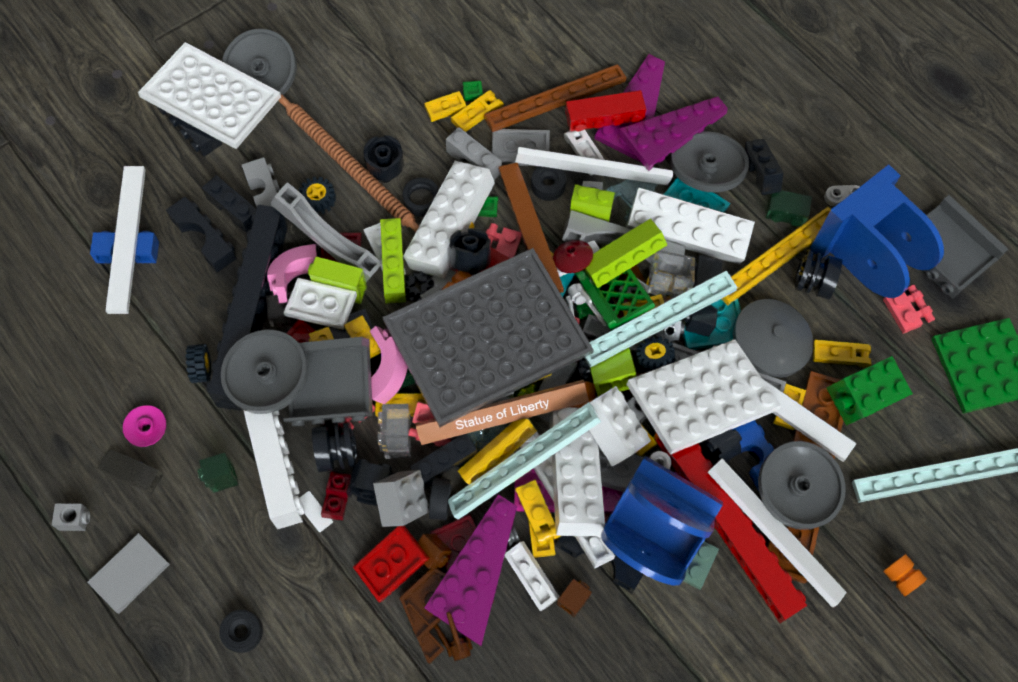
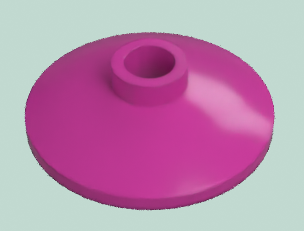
M148 405L137 407L124 420V436L135 446L146 447L153 445L165 433L166 418L156 407ZM150 426V429L144 431V427Z

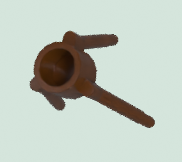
M447 612L446 615L454 638L451 646L439 626L436 625L434 628L447 649L449 657L453 656L454 661H458L471 656L470 650L473 647L471 640L466 636V642L464 638L459 639L451 612Z

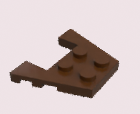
M436 568L430 569L400 597V601L429 665L445 650L429 633L441 620L424 609L446 575Z

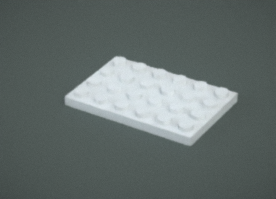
M186 42L138 92L140 98L235 149L239 147L281 98L279 91Z
M736 340L629 379L626 384L669 454L778 411L781 407Z

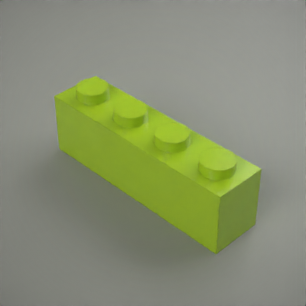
M401 218L380 219L385 303L406 302Z
M650 218L593 253L592 262L585 268V271L595 286L599 288L666 247L667 243L664 235Z

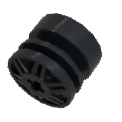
M807 250L796 272L795 290L801 291L804 284H806L805 293L809 294L813 286H815L817 297L830 300L838 283L843 261L840 258L828 256L824 263H821V253L818 252L814 260H812L813 251Z
M349 422L343 423L344 433H341L339 424H335L334 434L330 435L327 426L312 428L314 457L319 473L332 471L334 469V460H338L341 469H345L346 458H348L350 468L356 465L357 445L355 434Z

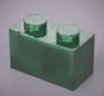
M782 190L778 193H772L768 200L766 219H771L774 222L791 223L794 226H802L809 218L812 196Z
M226 453L199 460L201 467L197 469L201 482L204 481L206 488L209 487L213 493L239 485L235 467Z

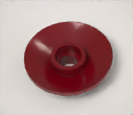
M581 240L567 241L561 244L553 254L556 268L564 273L580 272L587 268L593 259L591 246Z

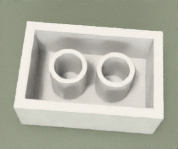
M616 386L590 402L601 422L589 431L612 467L630 457L651 441L647 431L641 426L634 411L630 409L623 394Z

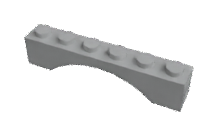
M288 182L274 196L271 205L339 263L362 268L366 282L382 265V262L367 249L349 241L327 224L315 212L305 197Z
M571 210L565 223L562 241L581 240L588 243L595 240L596 243L610 244L632 229ZM666 241V247L645 260L657 271L676 276L683 265L685 246Z

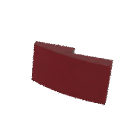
M336 472L330 473L326 487V497L321 511L322 518L343 521L349 498L346 491L351 475Z

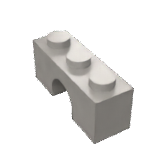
M460 127L446 138V152L456 160L462 162L466 159L471 165L490 169L493 180L500 175L499 167L502 166V161Z
M264 157L242 164L250 189H265L263 193L253 196L256 207L258 205L272 206L271 202L277 191H280L277 180H272L271 176L274 175L271 164H266Z

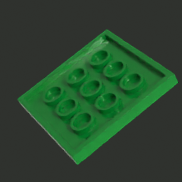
M1010 318L932 337L931 340L962 413L1018 400V335Z

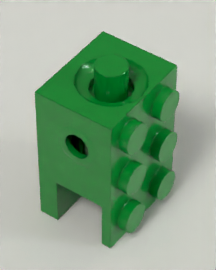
M893 356L827 387L846 426L913 394Z

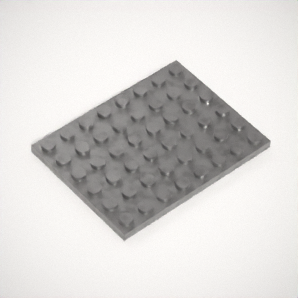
M533 248L383 317L390 335L394 339L439 428L592 354L594 351Z

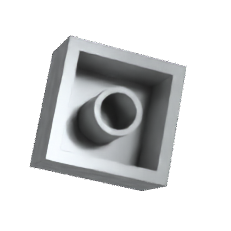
M420 470L399 471L373 483L382 527L404 526L429 513L424 491V481Z

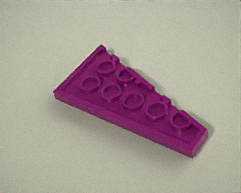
M648 54L623 92L642 91L646 106L644 120L653 118L655 115L665 61ZM629 122L617 126L609 125L599 128L595 134V140L640 162L619 135L620 128L635 123Z
M717 96L620 128L619 135L644 167L650 171L654 164L662 162L665 156L677 151L693 139L696 133L700 134L707 125L715 123L727 114L728 107Z
M499 494L424 607L425 610L448 625L446 613L451 612L456 630L481 647L517 511L516 505Z

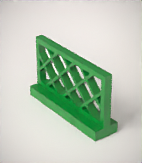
M631 269L622 273L628 274L626 281L618 280L619 276L607 282L606 284L610 285L608 291H601V287L597 288L586 271L582 270L575 273L610 331L655 307L654 302ZM615 286H624L622 292H613ZM637 287L635 294L627 293L628 288ZM611 297L619 298L617 304H609ZM624 298L633 299L630 306L622 305ZM638 300H646L648 302L641 307L636 306ZM620 310L628 311L627 315L618 319L617 316Z

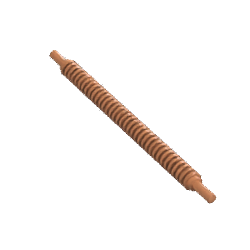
M281 95L278 101L286 108L287 115L394 218H401L402 226L410 227L416 233L419 225L415 222L414 214L376 180L298 104L291 103Z

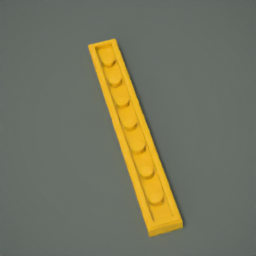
M827 207L731 276L738 288L737 291L722 298L726 305L731 304L814 242L831 209Z

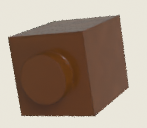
M423 534L417 543L430 558L424 565L428 569L442 568L448 562V556L452 550L435 534Z
M573 579L558 599L556 605L575 618L591 596L590 587L581 580L577 582Z

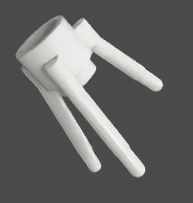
M576 283L571 285L568 289L569 296L566 297L573 316V303L581 305L586 302L602 325L606 326L582 284Z

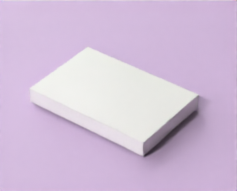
M297 278L283 313L287 317L344 330V325L347 323L357 293L353 290Z

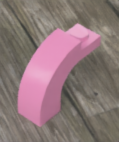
M316 244L290 249L279 255L269 266L267 277L270 291H273L274 295H278L279 303L288 302L287 286L289 282L299 275L308 274L309 265L314 263L315 257H318Z
M375 326L370 332L381 350V363L377 372L371 377L372 400L386 404L402 386L407 373V365L388 329Z

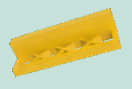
M526 418L513 421L458 470L459 474L468 485L507 459L537 430Z

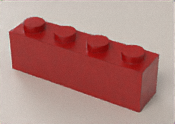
M639 90L566 101L565 114L569 131H583L590 128L640 122L645 119L646 106L642 91Z

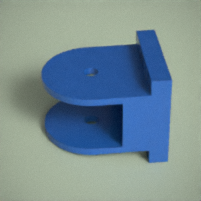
M887 165L830 210L810 249L815 254L821 253V259L829 253L833 254L836 258L842 259V264L868 289L883 297L896 298L902 295L909 287L910 277L906 265L918 270H930L943 259L944 246L942 238L932 221L895 187L901 175L890 165Z
M644 456L605 522L601 532V539L617 557L637 571L659 582L677 586L683 582L686 570L704 540L713 533L715 517L723 506V501L649 457Z

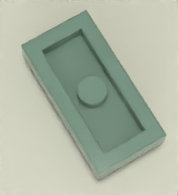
M703 542L688 566L683 582L701 590L719 549Z

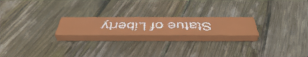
M584 380L485 405L440 428L435 418L416 423V429L421 445L587 403L589 399Z

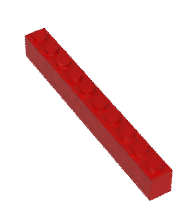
M655 433L653 439L662 452L670 456L671 465L677 474L723 501V506L715 517L714 528L778 622L781 624L807 606L805 596L800 590H796L791 583V576L786 570H782L775 553L768 550L764 537L752 527V520L746 514H743L733 499L709 475L708 471L713 467V464L709 459L704 458L700 445L697 443L669 454L658 434Z

